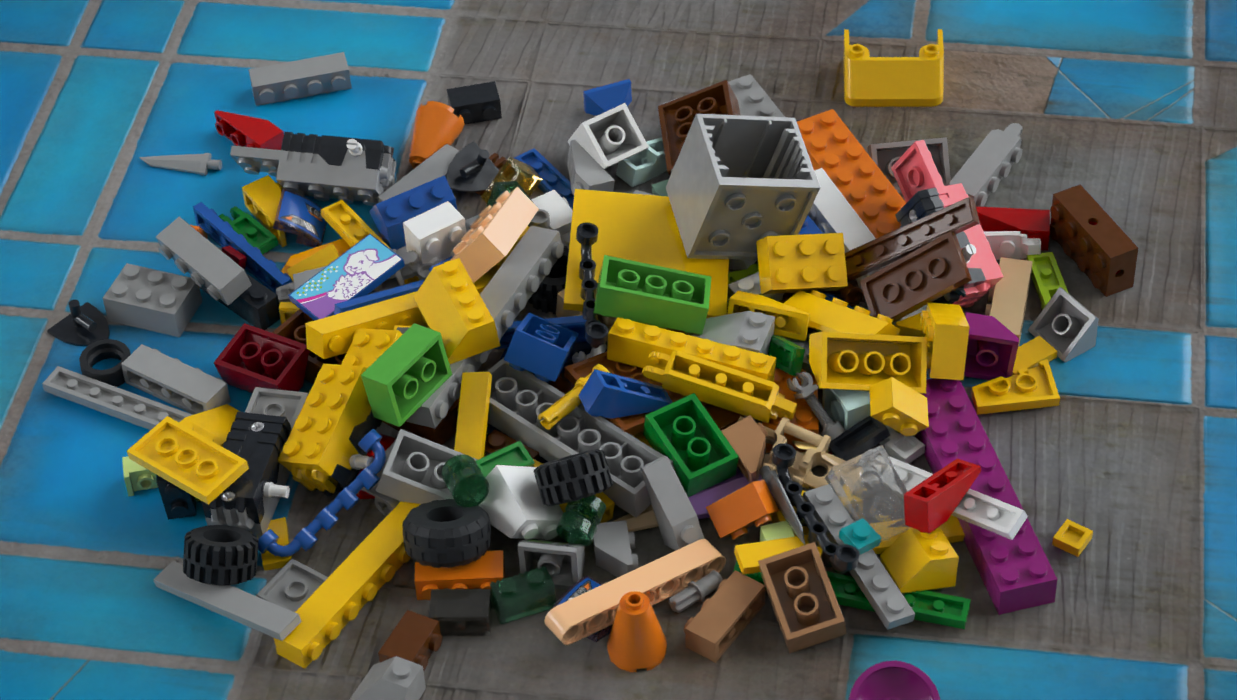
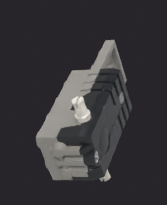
M285 132L281 150L242 146L231 147L230 156L245 173L258 175L259 172H267L269 175L276 177V180L284 190L303 198L305 196H312L319 201H329V198L339 199L338 201L343 199L346 204L362 201L365 205L374 206L378 203L377 197L395 184L394 176L397 163L393 158L394 148L385 146L379 140L326 135L320 137L316 134L305 135V133L293 134V132Z
M255 387L245 412H237L235 422H233L226 442L223 445V448L245 459L249 469L209 505L202 501L207 526L229 525L239 527L255 534L258 539L267 531L280 497H289L290 488L285 485L290 471L280 464L278 459L308 393Z

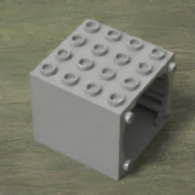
M719 114L695 115L666 185V191L687 258L758 260L756 241L766 236L798 235L820 190L796 118Z

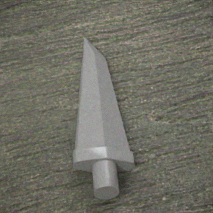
M211 153L138 157L151 167L205 176L209 169L221 170L222 161L212 160Z

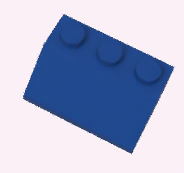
M444 175L377 203L369 212L382 240L391 249L397 250L406 246L403 222L447 201L456 210L457 204L456 198Z

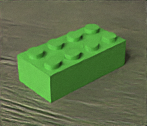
M604 255L598 279L594 313L605 317H620L635 322L655 325L659 328H670L685 333L702 335L709 310L711 277Z

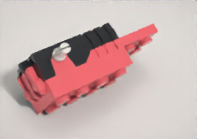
M924 140L915 141L891 167L906 201V204L895 214L897 221L901 223L900 228L969 197L962 183L944 186L942 177L938 173L932 155ZM980 224L956 234L972 281L934 300L933 303L957 304L965 308L971 307L1003 278L1001 268L995 259L990 243L986 239Z

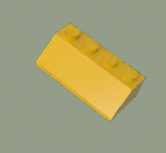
M460 258L433 267L414 295V300L429 329L441 333L449 365L499 347L500 342L495 321Z
M812 289L810 294L799 290L784 302L786 305L810 313L808 328L816 331L898 336L901 330L892 325L893 319L878 314L877 318L870 316L871 311L865 308L855 306L854 310L847 307V302L834 297L832 302L825 299V294Z
M826 331L812 333L809 335V364L819 389L869 391L870 386L893 377L918 393L925 394L927 337Z

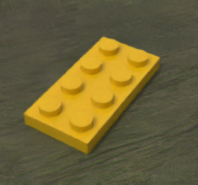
M168 416L127 450L129 459L208 505L249 469L245 459Z

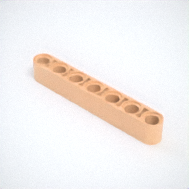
M700 539L552 608L545 617V625L564 645H570L612 625L620 599L626 593L632 591L642 592L648 596L651 605H655L687 588L689 582H696L713 570L719 573L726 564V558L707 539Z

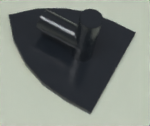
M475 141L465 146L455 155L449 165L446 176L450 188L460 192L484 191L498 185L506 178L489 159V152L481 150Z
M71 300L69 302L71 314L47 330L49 334L65 343L86 347L96 341L109 339L110 336L108 322L103 313L88 302L80 306L78 300Z

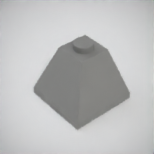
M397 656L377 663L371 667L349 700H419L426 689L423 666Z

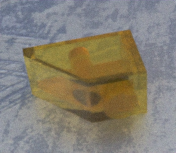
M509 157L481 197L488 205L493 206L497 203L496 199L504 191L507 190L510 193L518 187L529 198L542 178L529 164Z

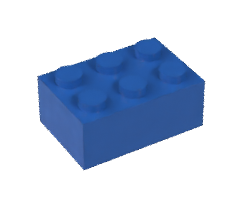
M528 313L515 330L504 361L509 362V366L518 371L526 369L535 373L534 376L539 380L555 382L568 363L579 333Z

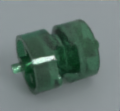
M456 455L444 464L442 479L457 504L463 507H473L486 499L489 493V483L475 459L468 455Z
M595 495L567 503L565 507L566 512L562 514L556 527V532L569 544L589 546L592 543L597 531V525L600 524L606 511L605 503Z

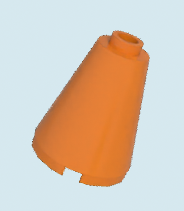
M428 101L423 106L422 104L419 105L416 111L409 154V163L413 169L444 145L448 144L451 146L461 134L465 123L461 115L458 118L453 113L454 109L436 101Z
M638 591L628 592L621 597L607 642V650L611 662L619 669L628 672H637V669L646 668L647 671L654 669L663 661L667 651L666 637L647 595Z

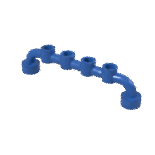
M372 429L362 438L358 445L366 453L372 450L375 456L374 461L348 487L344 488L327 507L320 511L315 519L307 527L303 528L288 545L281 546L276 542L279 537L269 529L258 539V550L262 554L269 551L278 557H288L298 552L301 548L308 551L318 541L315 534L322 527L326 531L330 530L339 520L336 514L343 507L349 511L359 501L356 494L363 487L369 491L379 482L380 478L377 474L385 465L386 460L385 449L379 442L382 436L375 429Z

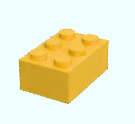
M843 233L766 236L756 241L761 294L797 293L799 290L810 292L811 289L815 291H836L848 286Z
M927 302L926 311L921 312L920 326L923 327V337H927V372L929 377L964 380L970 326L962 308L957 304Z

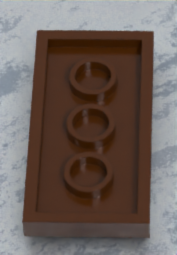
M950 231L860 280V284L869 311H871L870 315L877 318L878 314H882L893 319V322L927 305V302H933L972 281L957 236Z

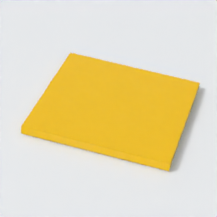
M575 189L563 310L583 311L585 300L580 296L583 280L579 278L581 244L576 239L577 227L581 223L589 222L598 228L597 242L592 245V260L596 263L594 280L597 283L604 255L710 276L711 289L707 318L727 315L729 259L687 258L669 197Z

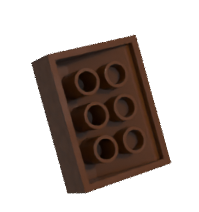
M727 80L658 106L668 174H671V170L676 164L696 114L740 115L738 100Z

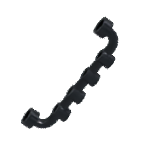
M585 222L577 227L576 239L581 244L579 278L583 281L580 296L585 300L582 317L587 320L584 338L592 348L596 349L606 343L608 328L598 320L599 314L594 313L598 283L594 280L596 263L592 260V245L597 242L598 228L593 223Z
M786 443L777 444L773 448L771 459L777 466L779 480L792 506H795L797 509L796 515L801 525L809 528L808 543L815 542L816 546L821 548V559L825 567H833L836 572L841 574L855 569L860 555L857 548L852 545L838 546L830 542L826 535L827 526L817 521L814 516V505L805 501L801 495L802 486L798 482H794L790 476L788 467H791L795 462V448Z

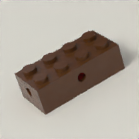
M1081 184L1053 194L1052 206L1050 208L1051 238L1059 243L1065 254L1074 260L1079 270L1089 277L1094 287L1099 289L1105 297L1133 287L1138 247Z

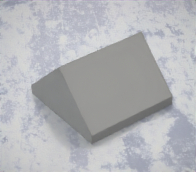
M1059 287L1028 331L1035 337L1040 335L1057 350V356L1062 361L1068 362L1095 347L1099 319L1068 292Z

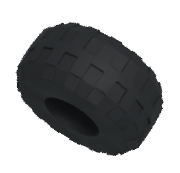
M463 499L434 500L420 504L418 507L413 508L403 521L405 551L412 560L424 566L449 568L469 564L480 559L490 547L491 526L489 515L477 503Z

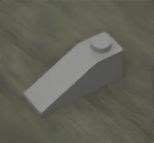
M571 140L567 165L572 194L574 195L575 189L613 192L615 180L576 140Z
M663 456L640 467L664 544L676 551L695 541L704 539L697 514L668 457Z

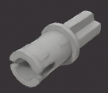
M713 570L700 580L689 582L687 588L669 599L671 609L674 612L680 613L696 602H704L706 596L718 589L723 578L717 571Z

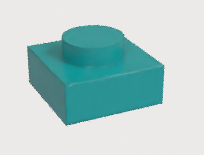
M864 518L840 529L838 536L845 545H852L857 548L860 555L879 546L881 542V536Z

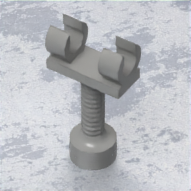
M807 372L795 373L801 380V386L796 377H793L792 381L788 378L787 386L791 391L796 392L794 394L795 398L806 399L805 401L809 404L818 420H820L821 425H823V430L820 434L823 437L825 434L831 436V440L841 435L845 429L839 421L833 422L829 418V415L824 411L825 409L813 393L818 389V386L813 384L812 376Z

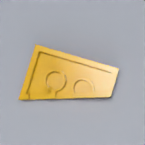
M1048 359L1040 361L1039 366L1029 370L1027 367L1021 368L1013 376L1007 378L1000 376L973 386L971 391L977 415L1059 406L1060 396Z

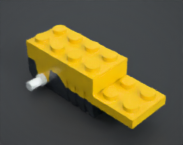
M358 328L342 364H323L318 372L317 378L278 459V462L292 473L293 479L300 482L308 490H319L327 496H332L336 492L348 487L356 479L360 469L368 467L374 461V458L367 456V453L358 444L368 432L380 427L383 420L373 416L361 374L402 336L399 330Z

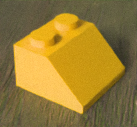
M940 527L931 533H922L917 529L909 528L880 555L879 560L901 593L956 586L959 556Z

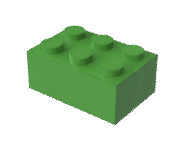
M414 323L361 374L375 418L400 427L452 375L441 333Z

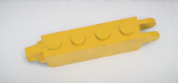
M652 351L648 356L650 362L664 367L665 370L646 365L642 371L646 378L662 383L663 389L684 396L695 393L702 402L744 416L751 415L753 419L768 424L771 418L786 417L792 420L797 407V403L785 399V395L779 393L780 387L775 382L681 351H672L671 356Z

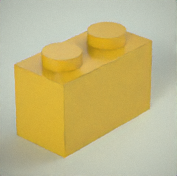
M893 377L869 387L871 417L906 437L913 436L917 432L929 428L927 397Z

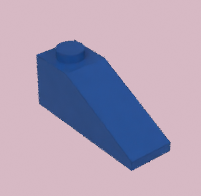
M594 369L578 395L588 414L594 417L602 416L610 419L653 412L673 403L662 386Z

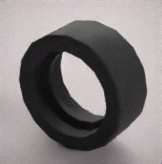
M112 339L99 340L88 345L82 351L79 358L82 375L115 387L124 384L125 378L121 363L131 355L130 349L125 343ZM104 359L121 360L118 365L110 369L97 370L92 368L97 362Z

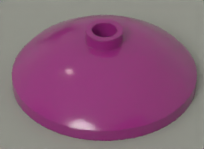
M884 661L871 666L857 678L850 691L849 700H940V696L933 681L918 667L902 661Z

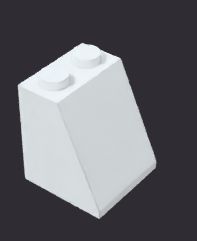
M625 103L581 123L568 140L569 145L571 140H576L603 169L649 148Z
M496 465L467 498V501L475 502L488 513L490 524L509 538L550 540L560 533V529L568 521L559 505H543L534 475V470L537 467Z

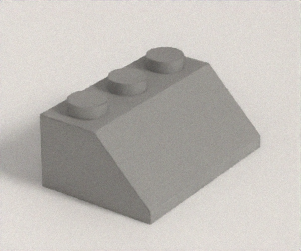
M947 137L923 139L932 155L938 173L942 177L944 186H948L951 176ZM920 140L870 144L867 146V153L898 193L902 192L891 167L915 141Z

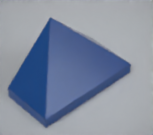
M630 79L583 91L584 111L587 114L598 116L624 103L628 107L632 101Z

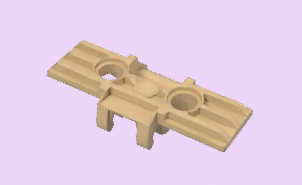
M786 417L782 418L776 430L764 426L768 435L766 443L772 444L773 447L770 454H765L762 467L769 466L771 471L775 470L777 472V466L771 459L773 448L780 443L787 444V439L784 437V434L787 433L818 446L817 449L808 448L805 454L796 451L795 462L791 467H788L794 482H798L802 488L809 489V487L815 489L830 484L836 495L852 496L865 469L826 453L831 436L825 434L823 437L790 423V419ZM815 466H823L828 472L826 475L818 477L811 470Z

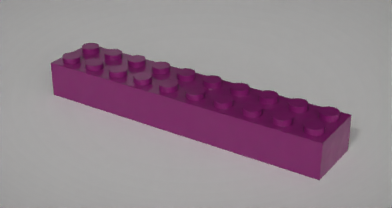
M936 378L926 380V393L922 395L927 397L929 428L917 432L915 436L925 444L924 455L932 473L935 474L956 459L981 466V472L970 489L1023 510L961 381ZM958 518L965 533L964 542L998 615L1055 602L1057 577L1028 518L1013 540Z

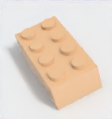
M518 187L510 193L507 190L504 191L496 199L497 203L493 206L488 205L479 214V218L472 223L471 229L463 235L462 241L452 250L454 256L450 261L460 258L473 283L506 257L539 210Z

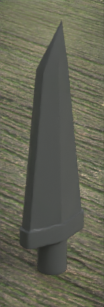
M763 466L760 468L759 473L763 480H765L778 509L796 536L805 545L802 525L778 478L777 472L775 470L771 471L769 466Z

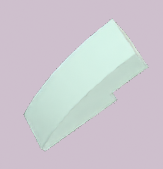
M662 137L647 141L648 149L618 162L616 175L631 187H634L665 172L667 166Z

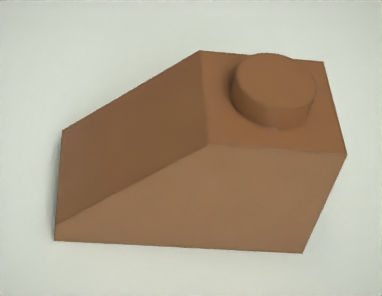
M751 415L721 432L739 456L737 467L746 480L751 483L759 479V470L762 468L765 457L766 438L768 435L764 426L760 422L756 424Z

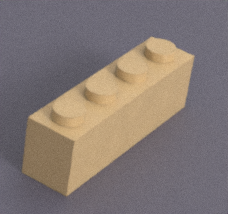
M1000 257L999 266L1003 278L989 290L988 301L992 302V304L986 305L985 315L995 317L1019 338V347L1033 261Z

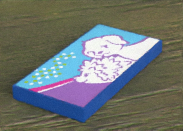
M369 234L288 296L294 305L314 321L334 315L335 304L366 296L405 266L404 259L373 235Z

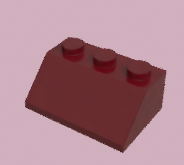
M244 323L214 361V365L224 382L250 393H253L255 387L299 392L304 383L309 349H307L306 344Z

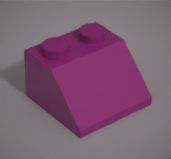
M966 312L965 317L970 327L964 376L992 380L1000 376L1004 378L1012 376L1019 338L993 316Z

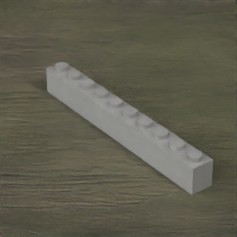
M530 226L481 292L480 296L495 321L499 342L508 327L513 324L519 312L524 309L532 294L537 291L545 276L550 273L553 265L563 255L564 245L561 242L559 231ZM493 349L450 364L452 375L406 422L436 428L440 421L446 417L453 403L460 397L462 373L477 372Z

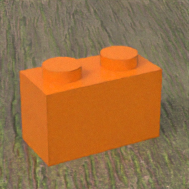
M765 480L751 482L706 507L720 539L731 536L733 540L749 533L747 528L754 524L757 528L772 521L771 515L779 511Z

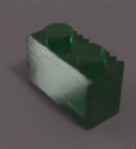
M544 566L541 569H531L529 572L525 571L524 574L520 573L518 576L514 575L513 578H503L501 581L497 580L496 583L491 582L490 584L492 606L500 624L556 607L555 585L547 568Z

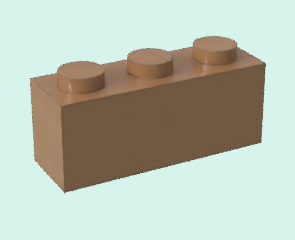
M736 570L728 579H723L712 598H707L700 612L694 618L691 617L684 627L686 648L716 663L765 605V585L746 575H742V573Z

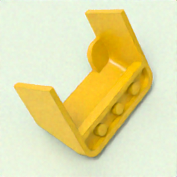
M844 29L843 66L845 102L853 107H934L940 105L943 101L944 92L943 30L937 29V45L928 44L923 46L919 50V57H870L869 50L865 46L860 44L849 45V29Z

